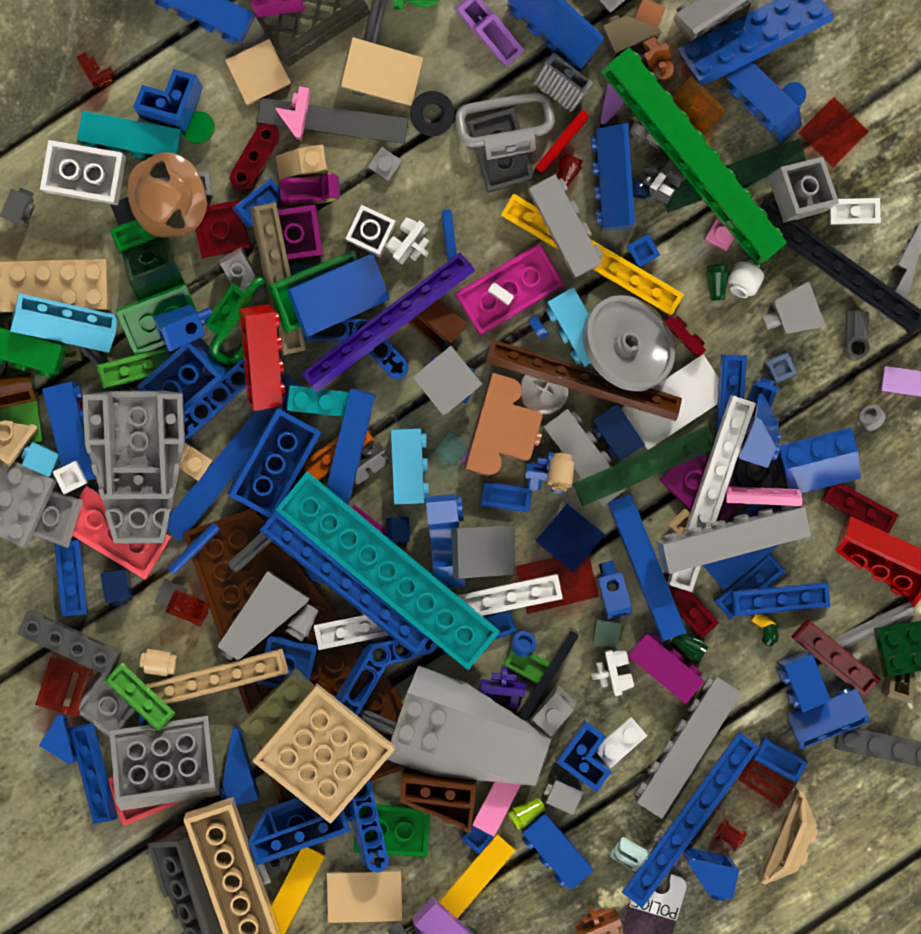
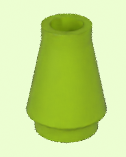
M537 798L511 808L512 811L508 813V816L517 830L521 828L526 829L542 812L546 811V808L542 801Z

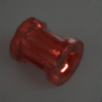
M724 819L716 829L714 838L723 840L736 851L745 840L747 833L734 828L727 819Z

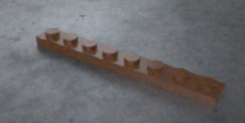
M494 339L486 359V363L676 421L682 402L681 397L652 388L644 391L621 389L608 382L597 371Z

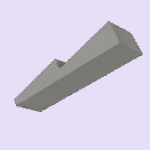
M921 221L916 223L894 265L902 273L893 290L906 299L909 296L921 249ZM881 313L879 314L880 316H882V317L888 319V318L885 317L883 314H881Z

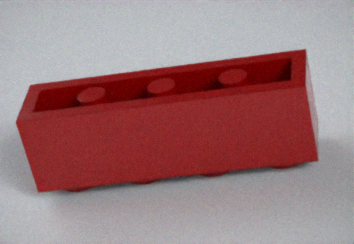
M269 304L241 308L239 312L247 402L253 411L283 406L282 397H285L286 393L280 374L284 372L282 360L279 359L278 352L282 349L281 339L279 335L277 336L276 328L280 326L279 315Z

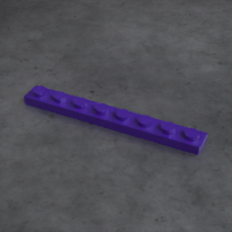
M459 252L301 374L315 392L319 391L458 283L466 279L475 271L474 267Z

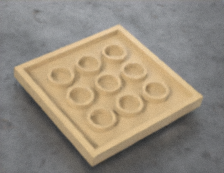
M316 684L257 753L252 762L331 824L393 753L395 746L320 685Z

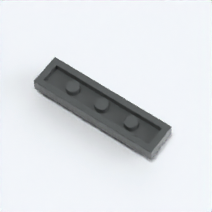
M854 728L837 735L836 750L921 767V741L861 728Z

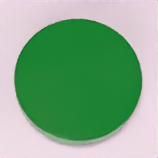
M201 111L194 112L187 131L182 132L189 142L202 144L208 141L214 134L215 123L209 114Z

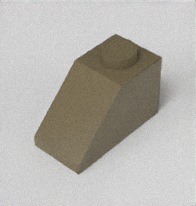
M618 15L606 20V25L602 28V33L613 57L620 55L629 47L632 50L641 46L643 42L652 37L658 38L661 33L658 27L628 16L619 18Z

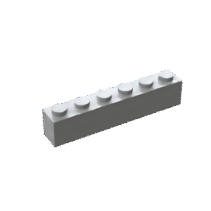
M781 505V508L777 510H772V508L761 509L757 511L758 515L750 517L748 514L736 516L734 521L728 523L716 521L711 523L709 528H690L686 534L679 536L678 533L667 534L663 536L664 540L656 541L662 569L671 574L809 537L811 534L805 507Z
M716 675L705 680L701 687L703 693L699 699L694 698L687 710L690 712L685 720L681 719L674 730L677 734L672 741L668 740L661 750L663 756L659 762H653L648 770L649 778L645 783L641 782L634 793L637 795L635 800L638 804L660 818H663L742 694L741 691Z

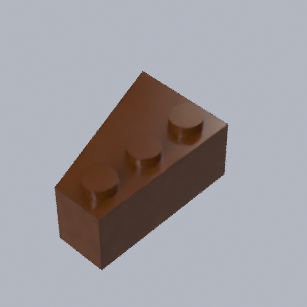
M404 769L399 802L426 814H432L442 819L443 822L454 824L471 834L477 780L438 777L418 770Z

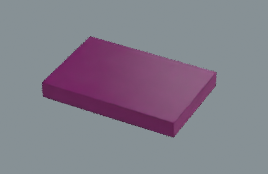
M695 445L659 479L690 512L709 460ZM725 493L716 521H724L741 503H726Z

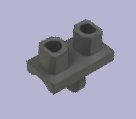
M671 159L668 160L661 171V165L658 163L654 166L646 165L642 170V175L645 178L643 183L647 186L652 183L649 188L650 193L646 198V201L651 204L655 199L668 204L674 195L675 189L666 185V183L670 182L680 187L685 179V176Z

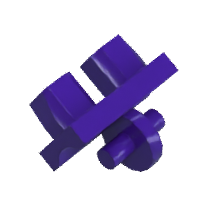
M502 666V673H492L491 680L481 679V693H484L496 703L498 695H506L508 707L520 708L522 697H525L526 693L525 682H516L517 675L507 674V667Z

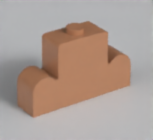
M495 373L490 375L464 470L490 476L501 468L502 460L499 454L520 461H528L531 458L534 446H539L542 432L538 430L542 414L513 404L522 394L521 385L517 380Z

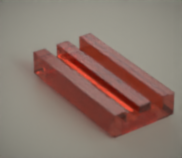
M752 759L738 778L740 782L778 807L782 806V802L793 789L791 784ZM752 767L757 768L758 770H760L761 772H763L764 774H766L767 776H769L770 778L784 786V790L781 791L780 789H778L777 787H775L774 785H772L756 773L752 772ZM746 776H751L780 795L779 798L776 799L747 780Z

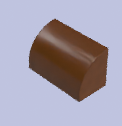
M440 299L436 300L408 322L441 352L449 348L468 326L461 317Z
M32 373L0 379V409L37 401Z

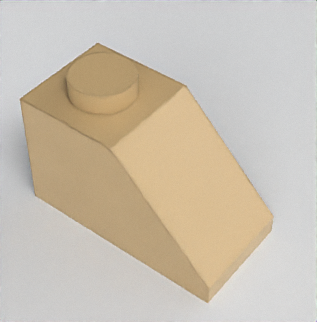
M323 144L297 148L276 155L279 180L328 173Z

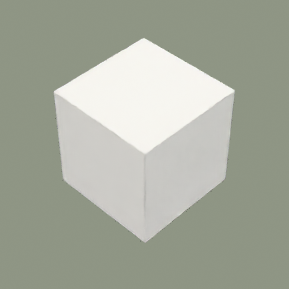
M361 205L347 234L346 241L381 258L386 244L396 227V221Z

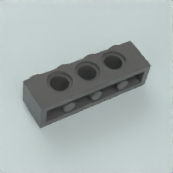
M33 609L26 612L17 632L18 635L106 676L113 672L122 650Z

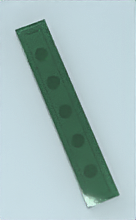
M800 139L725 166L735 173L739 184L745 186L768 177L780 167L807 161ZM684 180L680 187L674 184L670 185V187L675 189V192L669 203H664L668 214L701 202L703 199L690 182Z
M705 426L573 483L574 489L583 507L712 451L714 439L708 426Z

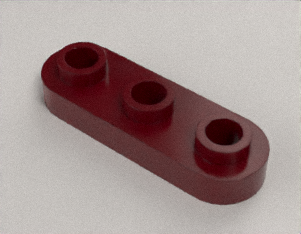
M263 123L256 128L232 169L229 179L231 185L236 190L244 192L253 187L280 140V134L273 124ZM265 131L271 132L269 139L262 138V134ZM253 152L259 154V158L256 161L250 160V155ZM245 174L246 180L239 182L237 180L238 175Z

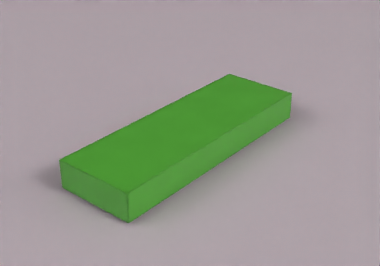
M165 347L97 365L96 368L102 389L106 390L146 379L171 356V352Z
M123 663L104 680L157 732L175 715V712Z

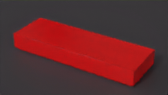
M584 110L580 111L535 166L534 171L541 176L546 172L588 121L589 114Z

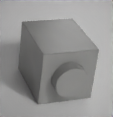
M554 777L553 782L548 781L543 795L546 796L545 801L547 804L574 815L583 794L582 788L557 777Z

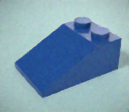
M199 338L179 347L137 387L140 391L183 393V407L185 411L223 378L230 368L215 360L210 354V347L202 338Z

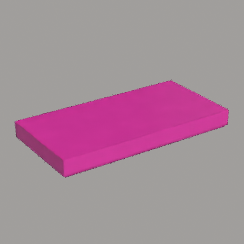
M539 243L457 291L455 295L479 336L565 285ZM493 283L498 284L513 295L514 298L508 306L488 292Z

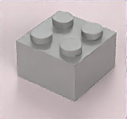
M824 157L780 167L768 176L783 223L824 213L839 204Z

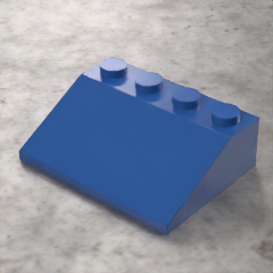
M508 0V12L516 20L522 19L527 24L526 29L534 37L540 36L546 41L544 45L551 53L561 55L564 61L579 72L599 53L605 37L565 0Z

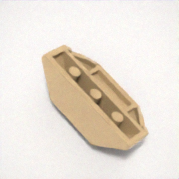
M797 787L793 791L758 875V879L763 884H768L797 872L800 865L804 866L809 854L807 852L809 843H813L817 837V823L804 792Z

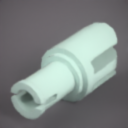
M625 837L621 838L610 853L612 859L634 872L638 870L648 856L646 849Z

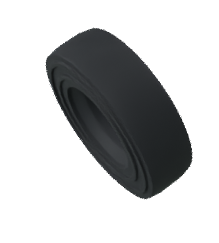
M424 92L417 96L411 105V122L415 129L424 135H441L451 127L454 121L453 104L441 92ZM429 104H435L442 110V117L436 123H429L423 118V109Z
M738 457L734 467V475L741 487L771 488L776 483L779 476L777 460H771L762 479L753 480L747 474V467L751 462L739 459Z

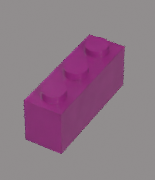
M645 632L630 649L627 656L686 704L705 682L700 677L703 673L693 664L687 667L682 663L681 660L684 657L673 648L670 651L664 648L662 644L665 641L662 642L661 638L654 632L651 635Z

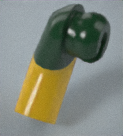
M764 614L753 615L751 621L763 628V644L768 647L773 646L779 639L775 621Z

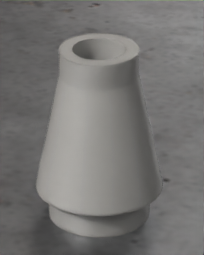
M306 603L304 608L287 624L288 628L285 632L298 641L303 642L305 637L308 638L319 611Z

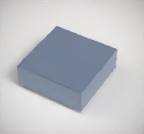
M788 351L764 362L775 384L798 374Z

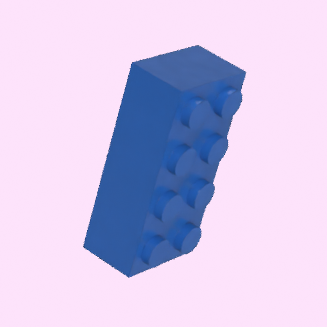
M275 407L228 489L227 494L270 518L289 492L321 431Z

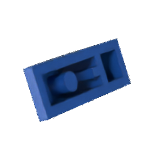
M240 725L232 729L222 783L223 788H220L222 800L234 797L236 806L256 801L260 797Z

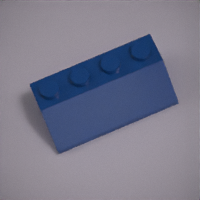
M628 123L596 129L595 136H591V150L596 151L597 161H592L593 176H598V185L594 186L595 201L599 200L600 210H596V223L601 225L602 231L631 229L635 225Z

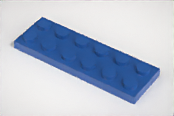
M774 0L677 50L680 58L698 85L702 87L833 21L834 17L823 0Z

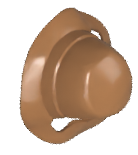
M158 153L140 162L130 174L128 180L129 205L139 224L148 233L157 237L183 236L191 233L200 225L206 213L207 199L198 171L187 159L175 153ZM160 162H165L170 180L163 181L151 177L150 173L153 167ZM177 209L181 210V216L185 222L183 227H173L166 224L167 220Z

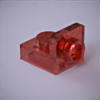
M85 52L76 57L94 88L98 85L99 87H104L112 82V77L115 76V73L111 67L97 73L101 69L94 57L89 58Z
M175 589L165 612L190 621L200 627L208 615L210 604L197 596Z

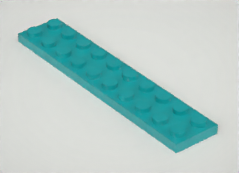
M308 471L275 509V511L467 670L471 668L500 633L498 628Z

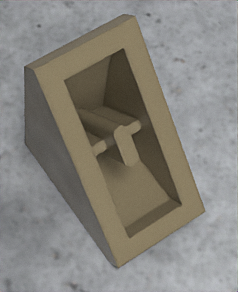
M915 673L885 677L881 693L891 698L912 703Z

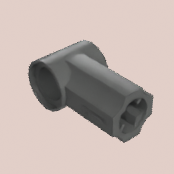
M854 310L846 312V338L843 352L845 357L851 361L860 360L870 350L868 342L869 312ZM852 343H858L862 347L860 355L852 352Z

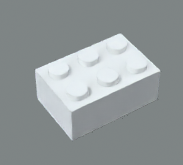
M48 140L40 190L54 195L118 205L127 157L121 152Z

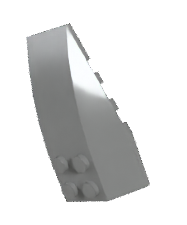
M110 391L84 394L85 447L90 455L91 467L98 482V491L101 499H103L106 509L105 514L114 543H164L185 446L183 393L170 391Z
M418 665L391 739L395 750L387 760L432 776L536 786L552 738L525 720L520 719L507 708L497 704L484 693L482 694L474 689L467 682Z

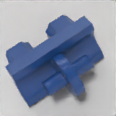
M548 452V458L538 457L537 464H526L525 478H527L529 490H541L542 480H548L550 459H553L554 452ZM551 486V492H553V493H559V494H563V493H564V491H555V490H552V486Z

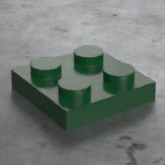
M921 621L874 628L883 677L921 672Z

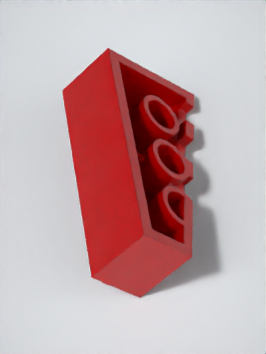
M850 516L840 531L835 551L859 569L865 568L868 570L873 579L877 582L882 580L891 587V592L897 596L901 594L908 599L907 602L915 607L921 599V548Z

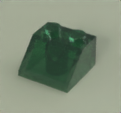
M158 237L122 252L128 281L138 301L185 283L169 237Z

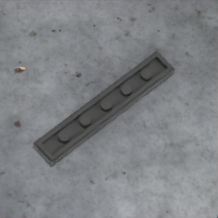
M261 98L258 124H273L274 126L288 128L275 108L295 111V108H292V102ZM308 105L304 130L405 144L409 119Z

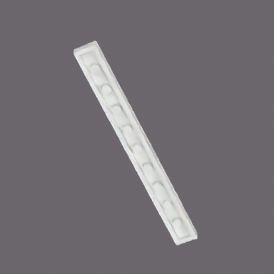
M558 574L458 595L482 616L563 599ZM365 615L314 625L319 650L389 636Z

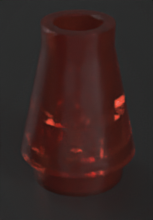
M566 152L563 158L560 157L556 176L558 180L560 178L564 180L567 188H569L582 170L583 160Z

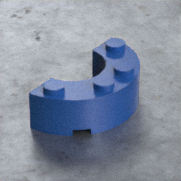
M456 493L426 496L434 576L448 588L465 586L464 578H453L452 528H459V521H464L461 497H456Z

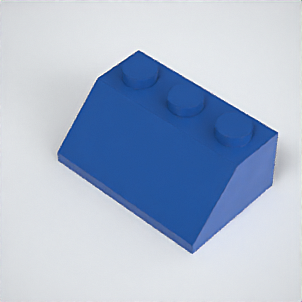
M852 428L780 445L777 457L786 489H800L801 493H806L861 478L858 449Z
M686 847L682 854L706 892L711 895L710 898L718 901H725L726 898L733 899L739 869L731 857Z

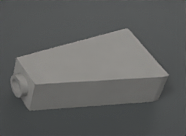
M270 570L267 571L217 646L222 649L220 653L231 661L234 658L239 660L303 607L310 597Z

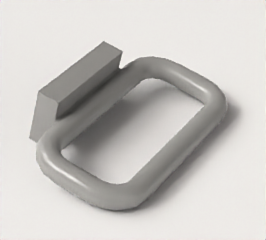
M529 92L469 103L458 109L455 115V125L459 140L469 147L485 146L487 160L536 151L535 137L547 134L555 124V115L550 98L540 92ZM530 102H539L543 106L545 122L540 126L481 137H470L467 134L465 116L470 113Z

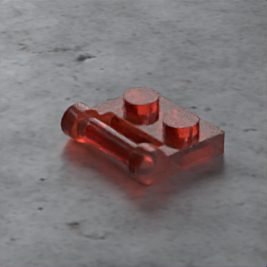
M50 657L35 705L79 718L81 711L79 706L88 678L92 676L93 669ZM75 672L79 676L68 707L63 704L73 673Z

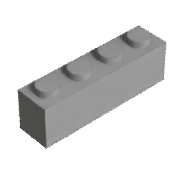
M555 174L530 187L528 192L575 279L602 264L600 259L603 258V255L597 244L592 245L589 239L592 234L585 222L581 224L577 216L580 214V211L575 201H569L566 192L569 190L562 178L558 180Z
M566 409L543 426V428L562 453L573 456V462H575L574 470L603 507L627 489L624 485L627 481L619 470L614 472L609 464L612 463V460L604 450L599 452L594 444L597 443V440L589 430L585 433L581 428L580 424L583 421L575 411L570 413Z

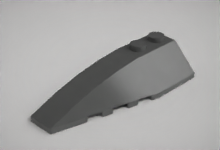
M188 832L148 843L161 891L165 898L169 896L174 907L171 913L174 919L179 918L184 932L181 934H223Z

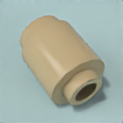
M554 453L553 459H550L547 484L552 486V490L566 491L567 488L572 487L575 466L572 455Z
M147 649L146 653L141 654L140 668H144V673L165 677L168 674L174 675L177 656L171 655V652Z

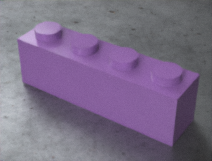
M433 896L412 917L415 925L414 930L417 934H474Z

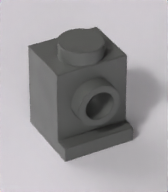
M20 188L19 191L11 189L0 217L28 228L29 224L25 220L30 218L34 211L35 205L32 198L34 193Z

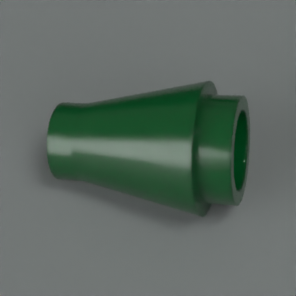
M707 265L705 276L710 292V300H725L729 276L727 265Z
M685 634L673 637L670 642L691 662L695 661L697 663H700L709 647L704 644L705 641Z

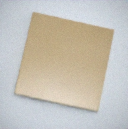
M270 39L225 60L247 106L292 85Z

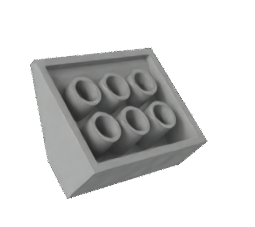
M208 716L170 721L159 732L151 725L110 731L115 803L121 811L220 795Z

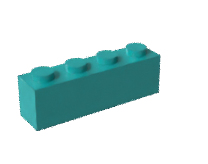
M82 111L77 141L86 147H101L109 151L121 153L128 152L132 153L133 158L146 160L147 156L152 157L155 154L164 152L179 155L183 132L177 128Z

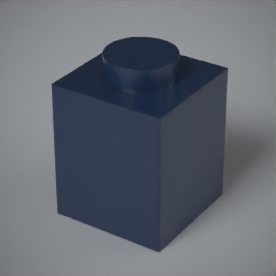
M125 568L100 573L105 603L112 602L113 606L128 604L127 599L133 598L129 570Z

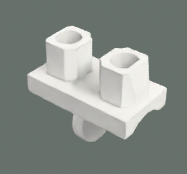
M405 218L400 229L408 235L402 243L393 236L386 244L394 259L401 265L404 264L408 257L416 261L420 254L426 258L430 254L425 250L430 241L424 237L429 229L420 220L417 223L412 219Z
M604 650L608 670L604 669L603 662L596 663L598 672L591 674L592 680L599 679L601 688L608 686L606 677H610L613 694L615 696L622 695V691L634 687L631 673L619 676L616 667L629 664L627 652L625 650Z

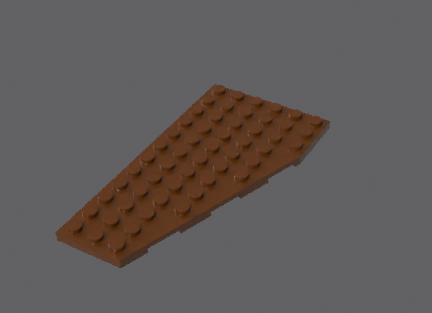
M251 508L214 521L220 530L203 546L192 560L220 639H223L267 571L270 570L309 596L310 599L307 604L319 611L308 638L305 637L303 640L304 643L318 646L314 625L341 620V618L290 555L271 542L238 572H234L228 565L232 558L261 533L260 529L265 524V521L257 511ZM212 523L184 532L183 535L187 546L197 539ZM304 606L270 634L298 641L285 631L288 628L287 624ZM268 636L240 659L265 653ZM359 642L322 650L317 648L310 682L314 685H320L328 693L336 696L362 653L363 646ZM368 670L362 671L349 693L350 700L355 699L369 677ZM382 673L362 708L397 723L403 704L398 691L384 673ZM258 681L238 686L247 714L274 688L257 684ZM373 728L384 738H386L389 742H391V735ZM386 759L370 778V782L409 767ZM270 776L279 804L297 798Z

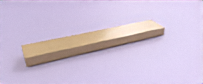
M278 649L150 682L145 685L165 704H170L287 674L289 671L283 649Z

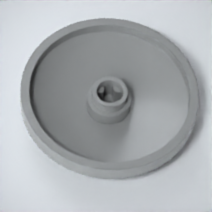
M618 295L604 299L590 311L583 327V343L591 364L604 379L621 389L644 391L664 380L673 367L675 345L669 327L663 323L665 321L663 317L649 304L635 297Z

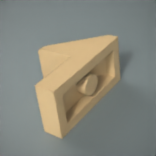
M185 442L180 469L199 481L213 460Z

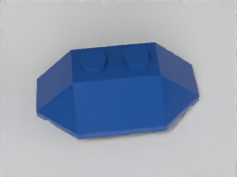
M297 797L265 809L248 842L257 866L350 832L351 829L344 809L330 824Z

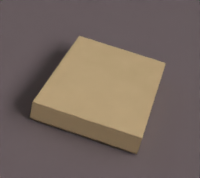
M352 37L339 87L410 107L413 103L423 57Z
M383 870L378 873L372 871L327 872L328 923L402 921L401 870Z

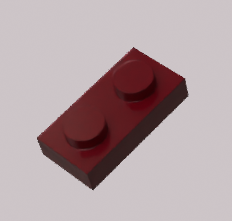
M670 315L663 322L665 326L669 327L671 333L696 358H699L706 351L703 347L705 342L696 333L691 335L685 329L688 325L679 316L674 318Z

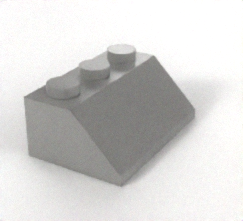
M696 0L692 4L687 1L676 9L678 13L675 15L674 21L690 43L751 4L753 0Z

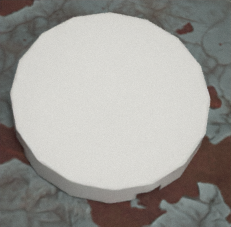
M528 375L523 377L520 384L522 388L520 398L524 406L530 410L540 412L542 415H550L559 411L569 395L567 387Z

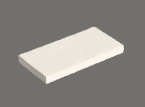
M701 355L652 387V389L682 398L676 421L628 406H624L621 409L645 443V448L649 450L717 405L719 377L705 356Z

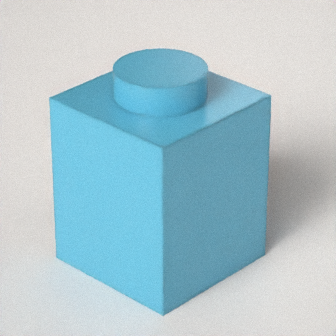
M32 442L30 446L27 445L21 456L24 459L23 466L47 477H54L53 471H56L60 464L57 451L37 442Z

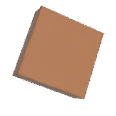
M642 0L635 19L658 27L666 7L650 0Z

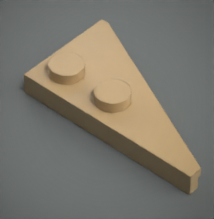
M0 421V461L10 467L38 431V427L33 424L23 425L13 423V421Z

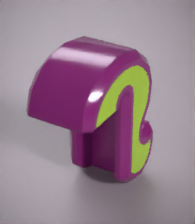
M333 173L324 174L322 177L285 178L279 182L280 202L284 205L321 204L334 202L340 198L339 177Z

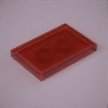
M588 549L515 566L519 582L558 574L563 599L526 606L527 614L599 597Z

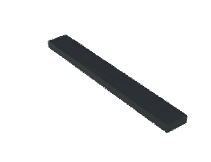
M767 199L763 200L759 207L767 213L768 220L773 226L780 229L783 233V238L787 242L786 246L911 335L921 324L920 308L798 221L793 220L783 223L779 208Z

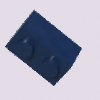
M618 403L591 420L594 424L591 427L592 431L598 439L603 437L608 445L605 447V450L612 460L617 458L618 461H622L645 445Z

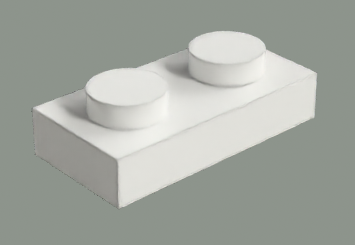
M880 198L838 199L839 204L829 210V225L881 223Z
M630 716L605 738L596 752L611 768L644 740L647 734Z

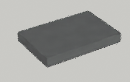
M515 108L467 121L471 137H481L521 129ZM485 146L474 147L488 194L535 180L528 153L487 160Z
M514 525L452 528L453 578L515 575Z

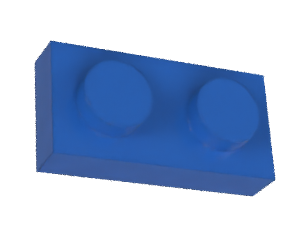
M269 178L232 209L248 228L253 225L250 207L276 202V205L279 204L280 189L272 178Z

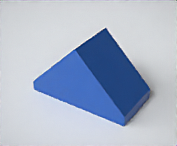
M63 712L55 718L39 746L64 762L72 764L77 761L69 731L70 725L67 712Z

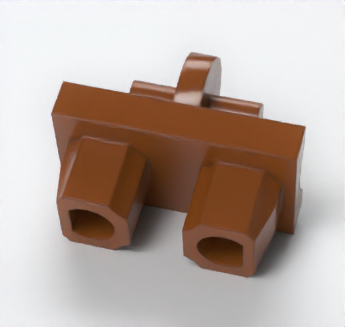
M652 37L642 43V48L646 52L644 54L645 67L648 71L653 72L659 81L669 80L674 74L670 49L667 43L660 45L656 37Z
M593 905L588 906L590 914L583 916L582 921L574 924L578 934H603L605 932L607 934H621L620 926L622 923L615 907L606 911L605 908L595 911Z

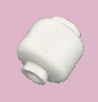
M753 260L736 263L728 277L730 291L741 298L755 295L764 279V273L760 269V265H756Z

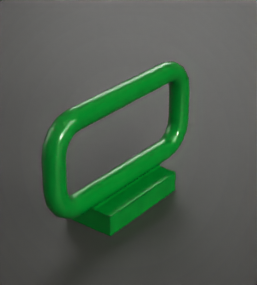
M264 276L254 279L245 291L232 283L205 323L216 334L210 343V354L215 360L225 365L233 366L244 358L243 346L233 356L221 352L220 346L240 318L239 309L246 308L257 290L262 286H266Z

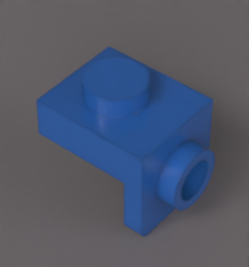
M761 377L760 381L755 380L752 382L747 400L755 403L760 393L765 396L769 406L772 407L775 395L779 392L780 388L774 386V381Z

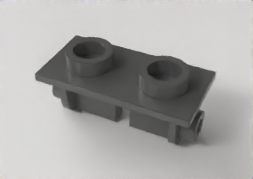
M380 442L375 445L371 444L363 450L354 482L355 486L370 477L365 470L369 467L373 473H376L388 464L387 461L391 459L386 451H384Z

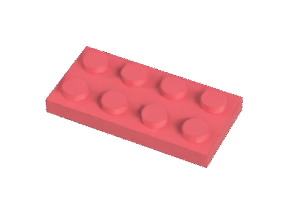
M85 486L78 498L84 501L72 536L143 579H147L172 537L166 534L164 543H114L106 518L103 499H101L99 492L89 486Z

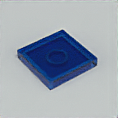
M566 504L537 538L535 543L572 573H575L605 537V534Z

